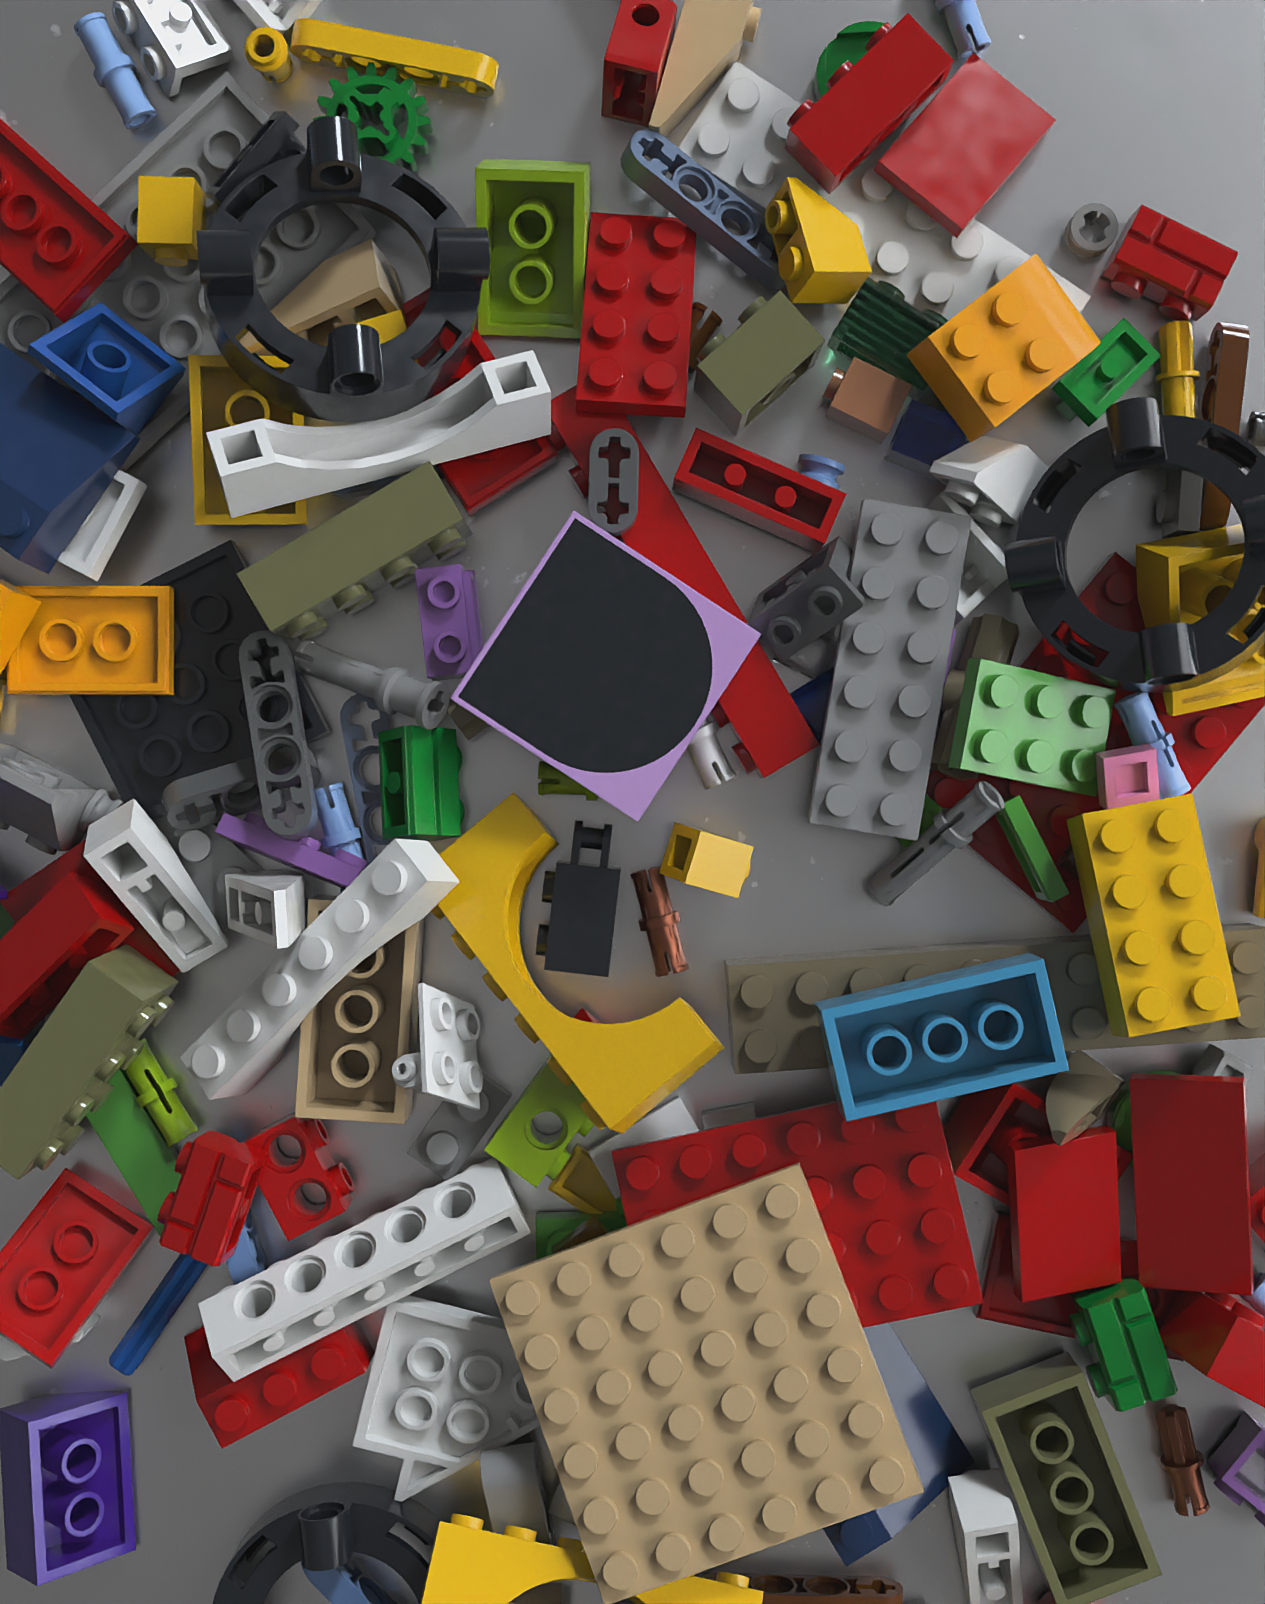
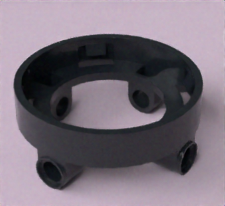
M325 116L314 120L307 127V153L281 159L247 177L225 198L216 211L209 229L196 230L200 285H203L207 321L219 351L235 373L253 390L284 409L314 419L353 423L374 421L400 414L421 404L439 391L459 368L471 343L480 302L482 282L489 278V236L486 227H466L457 211L446 198L416 174L389 161L360 154L357 127L351 120L341 116ZM323 203L360 205L391 218L415 240L428 267L430 292L419 317L403 333L380 344L377 330L363 324H348L333 329L327 335L326 346L305 340L287 329L276 319L264 303L255 276L256 259L261 245L269 232L279 222L296 211ZM447 327L456 335L454 345L448 352L441 348L432 360L424 367H421L414 360L423 355L439 338L444 328ZM250 331L256 340L269 352L290 365L282 373H279L255 352L251 354L242 346L239 340Z
M1137 397L1122 400L1110 405L1106 409L1107 427L1090 434L1069 448L1041 477L1025 505L1019 522L1016 541L1004 544L1006 571L1011 591L1013 593L1019 592L1032 621L1051 648L1074 669L1100 683L1122 690L1143 693L1180 691L1211 682L1229 673L1249 659L1265 643L1264 607H1261L1255 618L1243 630V633L1248 638L1244 644L1228 634L1247 616L1258 600L1263 588H1265V456L1244 438L1217 424L1187 416L1160 415L1157 400L1154 398ZM1149 468H1172L1193 473L1216 486L1232 503L1241 521L1245 541L1244 557L1239 575L1232 589L1214 610L1191 625L1188 623H1168L1152 626L1138 633L1109 625L1090 612L1081 602L1069 578L1067 545L1072 526L1078 514L1088 500L1102 487L1128 473ZM1245 468L1248 471L1247 475H1245L1240 469ZM1064 623L1085 642L1108 653L1098 668L1094 666L1096 655L1081 647L1073 639L1069 642L1068 646L1059 639L1056 633Z
M337 1482L303 1490L273 1506L249 1529L239 1543L219 1582L213 1604H264L275 1582L288 1569L300 1561L303 1562L305 1569L325 1571L345 1565L352 1559L354 1552L376 1558L394 1569L409 1585L420 1604L428 1563L410 1544L389 1531L398 1521L404 1524V1528L414 1534L425 1545L430 1544L432 1546L437 1524L441 1520L416 1500L409 1497L402 1502L394 1500L395 1490L374 1484ZM270 1540L275 1546L259 1561L246 1584H244L236 1577L244 1557H246L247 1562L251 1563L257 1553Z

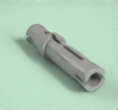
M979 781L951 809H941L934 815V824L918 837V841H913L909 846L905 847L901 853L875 876L867 880V889L872 897L884 906L892 905L902 893L927 874L931 868L953 849H962L968 845L973 839L972 833L997 811H1001L1004 808L1005 803L999 792L986 781Z

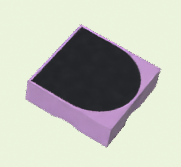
M573 510L450 699L638 822L761 636V633Z

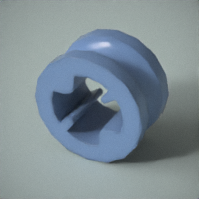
M805 453L799 455L798 463L802 467L799 473L839 490L840 486L836 483V478L844 474L845 466L843 464L819 455Z

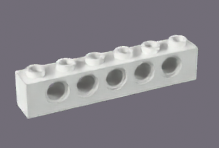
M493 1157L481 1164L472 1165L465 1169L463 1173L434 1187L423 1189L414 1197L386 1211L375 1213L365 1221L335 1236L326 1237L318 1242L317 1245L287 1260L278 1261L269 1266L268 1269L236 1285L227 1286L216 1295L198 1303L212 1358L231 1380L235 1382L531 1234L512 1187L497 1159Z

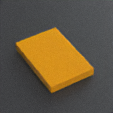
M15 586L42 603L7 663V694L174 695L173 587Z

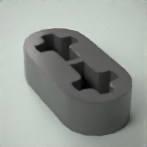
M612 428L602 431L595 437L590 448L588 494L590 521L612 536L623 535L629 531L636 522L638 513L639 449L634 437L625 430ZM615 441L620 442L621 451L630 453V459H622L620 462L619 478L609 477L608 460L599 458V452L608 451L610 442ZM608 487L619 488L620 506L629 507L628 514L619 515L618 524H608L606 514L597 513L598 506H605L608 503Z

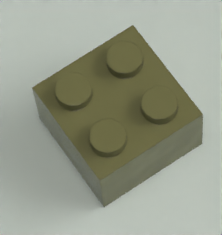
M781 290L768 302L763 296L753 301L739 316L738 320L741 325L727 339L722 333L718 334L697 355L701 361L695 368L696 376L693 390L735 436L742 432L815 365L825 342V339Z

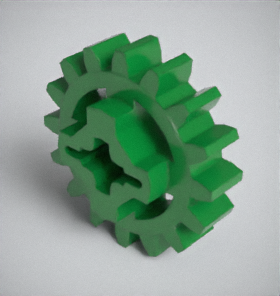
M368 62L366 75L358 76L352 66L347 67L346 71L349 81L343 85L338 80L331 78L328 83L334 95L332 98L318 96L317 104L320 110L326 116H342L343 112L348 116V119L357 127L360 154L381 156L376 158L389 161L401 167L404 166L406 169L415 172L418 168L413 158L414 152L428 154L429 151L427 141L420 135L433 133V127L430 118L423 116L429 111L425 97H415L417 88L414 80L410 77L399 84V75L397 69L393 66L389 67L384 76H379L374 62ZM407 112L408 128L403 139L399 135L398 126L404 121L403 115ZM319 116V117L313 118V121L316 120V119H318V118L325 117V116ZM360 116L367 122L371 121L376 126L382 123L386 135L370 125L364 127Z

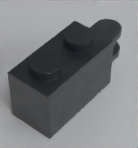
M575 820L571 860H558L555 872L545 871L542 902L552 904L549 925L539 923L536 955L545 956L544 970L608 977L621 867L608 866L613 825L605 824L604 829L583 827L584 821ZM581 848L601 850L600 865L579 863Z

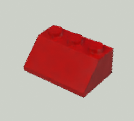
M357 1320L233 1382L212 1358L204 1325L184 1336L196 1402L222 1449L366 1373L375 1353Z

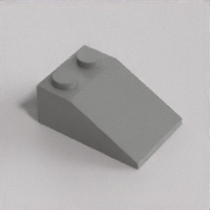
M0 744V829L8 830L10 825L28 834L25 840L27 844L51 855H55L57 850L68 851L81 843L85 833L79 831V821L87 804L98 789L14 745Z

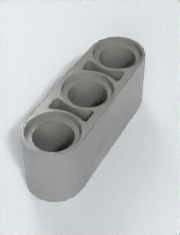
M535 1442L480 1451L482 1486L493 1533L503 1535L505 1525L526 1528L537 1532L535 1542L557 1546L552 1515L548 1512L550 1506Z

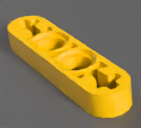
M310 18L295 20L289 49L294 56L308 63L345 71L347 67L352 66L357 73L365 75L368 62H374L379 76H384L389 67L393 66L397 69L400 82L411 77L415 85L477 97H489L494 94L499 64L495 59L480 52Z

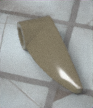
M1081 1050L1075 1051L1067 1060L1069 1070L1059 1072L1047 1092V1118L1053 1140L1058 1146L1069 1142L1097 1122L1114 1103L1125 1084V1080Z

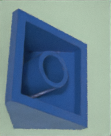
M101 302L30 343L27 353L136 436H138L175 388L186 370L183 365Z

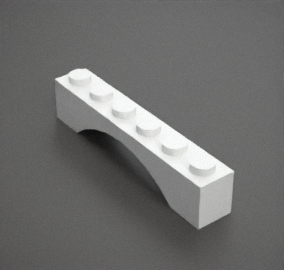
M531 350L480 363L460 381L435 397L391 417L350 425L324 427L289 425L262 418L206 432L225 501L231 518L409 472L428 461L432 465L550 435L551 390L535 353Z
M395 838L180 1057L209 1100L247 1094L282 1059L285 1047L297 1027L329 990L374 951L423 919L460 882L428 841Z

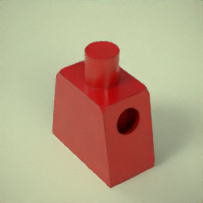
M621 0L604 57L601 116L649 127L674 38L677 4L673 1Z

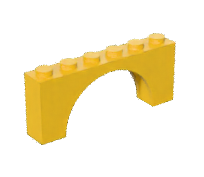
M513 792L439 854L460 882L431 912L439 920L445 916L457 930L451 935L456 946L469 960L477 956L488 970L482 976V979L489 989L502 1002L509 998L520 1013L514 1017V1020L522 1032L533 1043L541 1039L552 1056L546 1061L554 1074L566 1086L574 1082L586 1098L580 1103V1106L592 1123L600 1130L608 1126L610 1130L623 1134L725 1047L691 1005L680 997L669 1006L642 1019L624 1023L601 1024L569 1017L555 1008L542 995L533 982L522 955L519 932L520 914L526 890L533 875L548 854L559 843L532 809Z
M452 1514L450 1523L439 1521L437 1524L420 1604H508L525 1591L549 1582L578 1580L597 1583L581 1540L558 1537L557 1546L535 1542L537 1532L530 1529L505 1525L502 1535L483 1531L484 1520ZM718 1571L716 1581L696 1577L693 1574L629 1597L628 1599L634 1604H762L764 1591L748 1588L749 1577Z

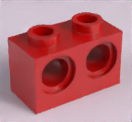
M295 1112L249 1135L243 1141L268 1153L258 1185L288 1241L342 1214L354 1200L351 1192L355 1190L353 1180L341 1162L334 1163L326 1147L330 1143V1139L320 1119L295 1117ZM289 1135L295 1138L301 1147L300 1157L287 1158L282 1155L277 1146L278 1136ZM315 1183L319 1185L326 1194V1203L313 1205L307 1202L302 1194V1184Z

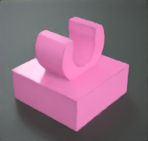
M1147 743L1095 753L1099 805L1105 810L1160 799L1156 748Z

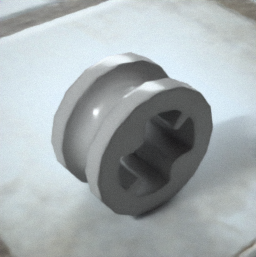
M1090 203L1082 206L1075 212L1065 228L1064 238L1067 247L1073 254L1081 258L1091 259L1100 256L1114 242L1118 234L1119 224L1117 217L1109 207L1103 204ZM1086 219L1090 220V226L1098 222L1102 227L1103 231L1097 237L1098 243H1092V236L1088 240L1081 236L1080 231L1085 226Z
M105 789L98 790L87 804L78 826L79 831L87 834L88 826L124 804L122 799L118 798L114 801L110 799L109 791Z

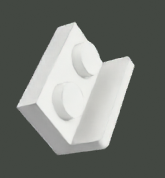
M114 0L112 3V14L118 29L122 34L129 35L140 53L141 62L146 74L151 80L159 83L167 97L179 93L183 77L229 62L232 48L202 0Z

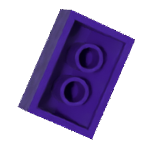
M120 1390L47 1394L0 1408V1459L7 1569L30 1583L40 1586L136 1550L127 1392Z

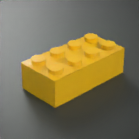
M1193 793L1084 813L1067 819L1112 1036L1135 1037L1241 1017Z

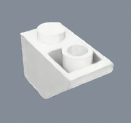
M982 435L973 442H969L935 460L929 472L946 486L944 493L948 497L972 508L969 513L972 518L983 524L999 527L1001 521L1019 526L1025 505L1033 489L1049 467L1026 445Z

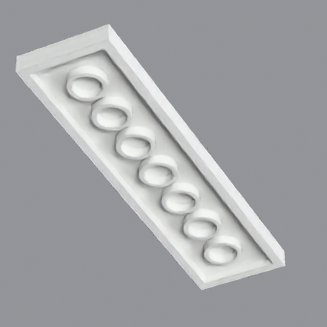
M736 60L678 147L764 216L767 205L773 199L787 177H797L858 225L872 273L865 282L936 330L1032 257L976 219L970 222L958 238L953 236L873 171L878 160L881 158L875 152H872L829 195L784 149L790 129L787 122L801 103ZM1048 268L1074 306L1081 313L1091 296Z

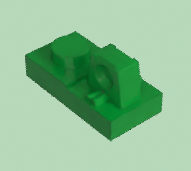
M1125 318L1100 340L1101 343L1093 351L1081 359L1051 388L1062 400L1055 408L1069 422L1078 416L1090 427L1161 356Z

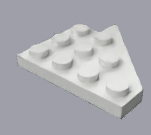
M407 1295L386 1306L352 1446L404 1459L394 1500L402 1502L479 1460L480 1451L501 1448L540 1426L503 1319Z

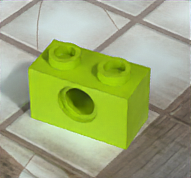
M545 1061L492 1133L484 1151L535 1188H537L545 1175L554 1180L571 1156V1153L565 1150L572 1138L576 1133L585 1137L594 1126L580 1106V1103L586 1098L574 1082L569 1086L562 1083L551 1070L547 1061ZM541 1112H552L560 1118L563 1127L554 1135H543L535 1129L533 1118Z

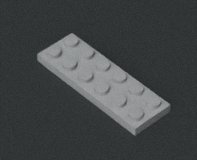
M866 498L861 501L848 580L862 594L864 603L862 608L843 620L840 625L807 823L918 841L972 516Z

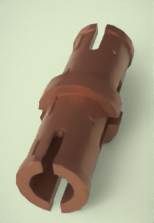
M661 866L648 869L652 890L649 885L646 869L630 873L643 917L638 923L640 931H646L656 977L669 975L668 972H671L667 953L670 957L673 974L689 969L676 923L681 922L679 911H673L665 876L659 873Z

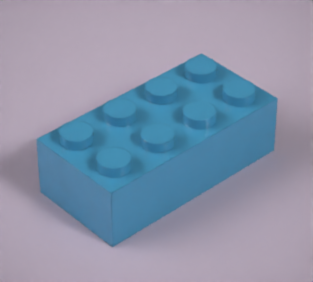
M1031 953L814 1002L838 1109L846 1122L1069 1070L1043 958Z

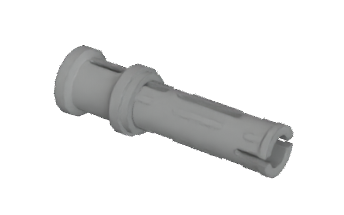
M305 640L296 650L314 658V661L311 662L294 656V665L300 674H307L373 699L375 705L383 713L388 715H394L397 712L415 718L416 723L420 727L429 730L438 726L447 711L450 692L445 683L440 681H432L429 684L412 678L410 672L402 667H390L383 670L320 646L311 640Z

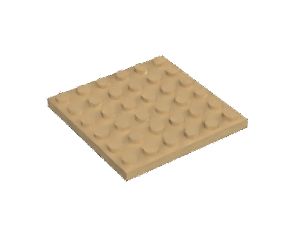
M799 1162L495 1275L489 1279L604 1604L621 1601L924 1492L920 1476Z

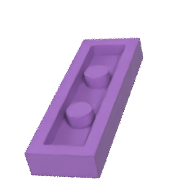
M247 812L244 820L223 813L215 830V833L240 847L344 890L365 869L368 863L366 860L342 849H337L334 857L320 852L319 849L322 843L309 836L299 840L281 838L266 825L264 818Z

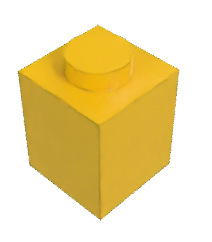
M138 176L137 243L160 265L182 267L188 265V259L198 260L196 230H206L207 196L194 177Z
M674 822L659 873L689 885L738 898L742 884L746 881L750 872V858L754 847Z

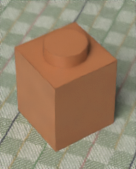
M854 357L846 372L836 368L822 396L831 401L825 417L882 444L889 434L912 385Z

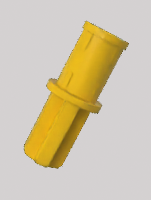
M1189 321L1167 322L1159 329L1161 374L1155 377L1156 383L1161 384L1162 415L1196 418L1194 381L1200 379V373L1194 370L1192 325Z

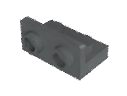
M837 536L767 587L757 597L747 625L761 633L759 638L782 661L799 652L863 606L864 597L847 579L848 575L846 574L853 551L840 536Z

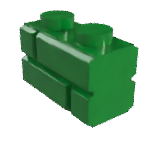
M408 725L378 732L382 840H394L396 838L425 840L429 842L461 837L460 825L463 822L465 810L462 801L459 799L458 772L462 765V754L457 746L456 729L436 727L427 730L420 726Z
M1133 1276L1122 1277V1282L1074 1293L1072 1299L1077 1313L1069 1315V1321L1079 1346L1088 1345L1093 1364L1085 1366L1096 1397L1104 1396L1115 1411L1124 1412L1145 1405L1147 1401L1154 1402L1175 1395L1178 1389L1145 1288Z

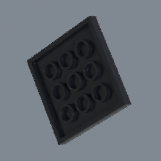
M232 540L139 585L171 586L174 588V695H69L123 803L125 804L134 798L152 821L166 815L162 802V793L172 782L254 756L239 663V648L243 640L251 633L259 630H269L237 576V573L247 568V565L236 543ZM269 646L262 647V655L254 658L253 661H257L262 666L267 682H277L271 673L270 660L275 656H279V654L274 653ZM294 665L306 742L308 744L331 731L302 674L298 672ZM285 678L279 681V683H284ZM273 695L264 700L260 707L262 720L277 722L284 718L288 711L287 699L280 695Z

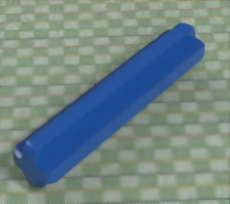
M180 1253L109 1357V1364L114 1369L126 1376L134 1373L208 1264L191 1258L189 1254Z

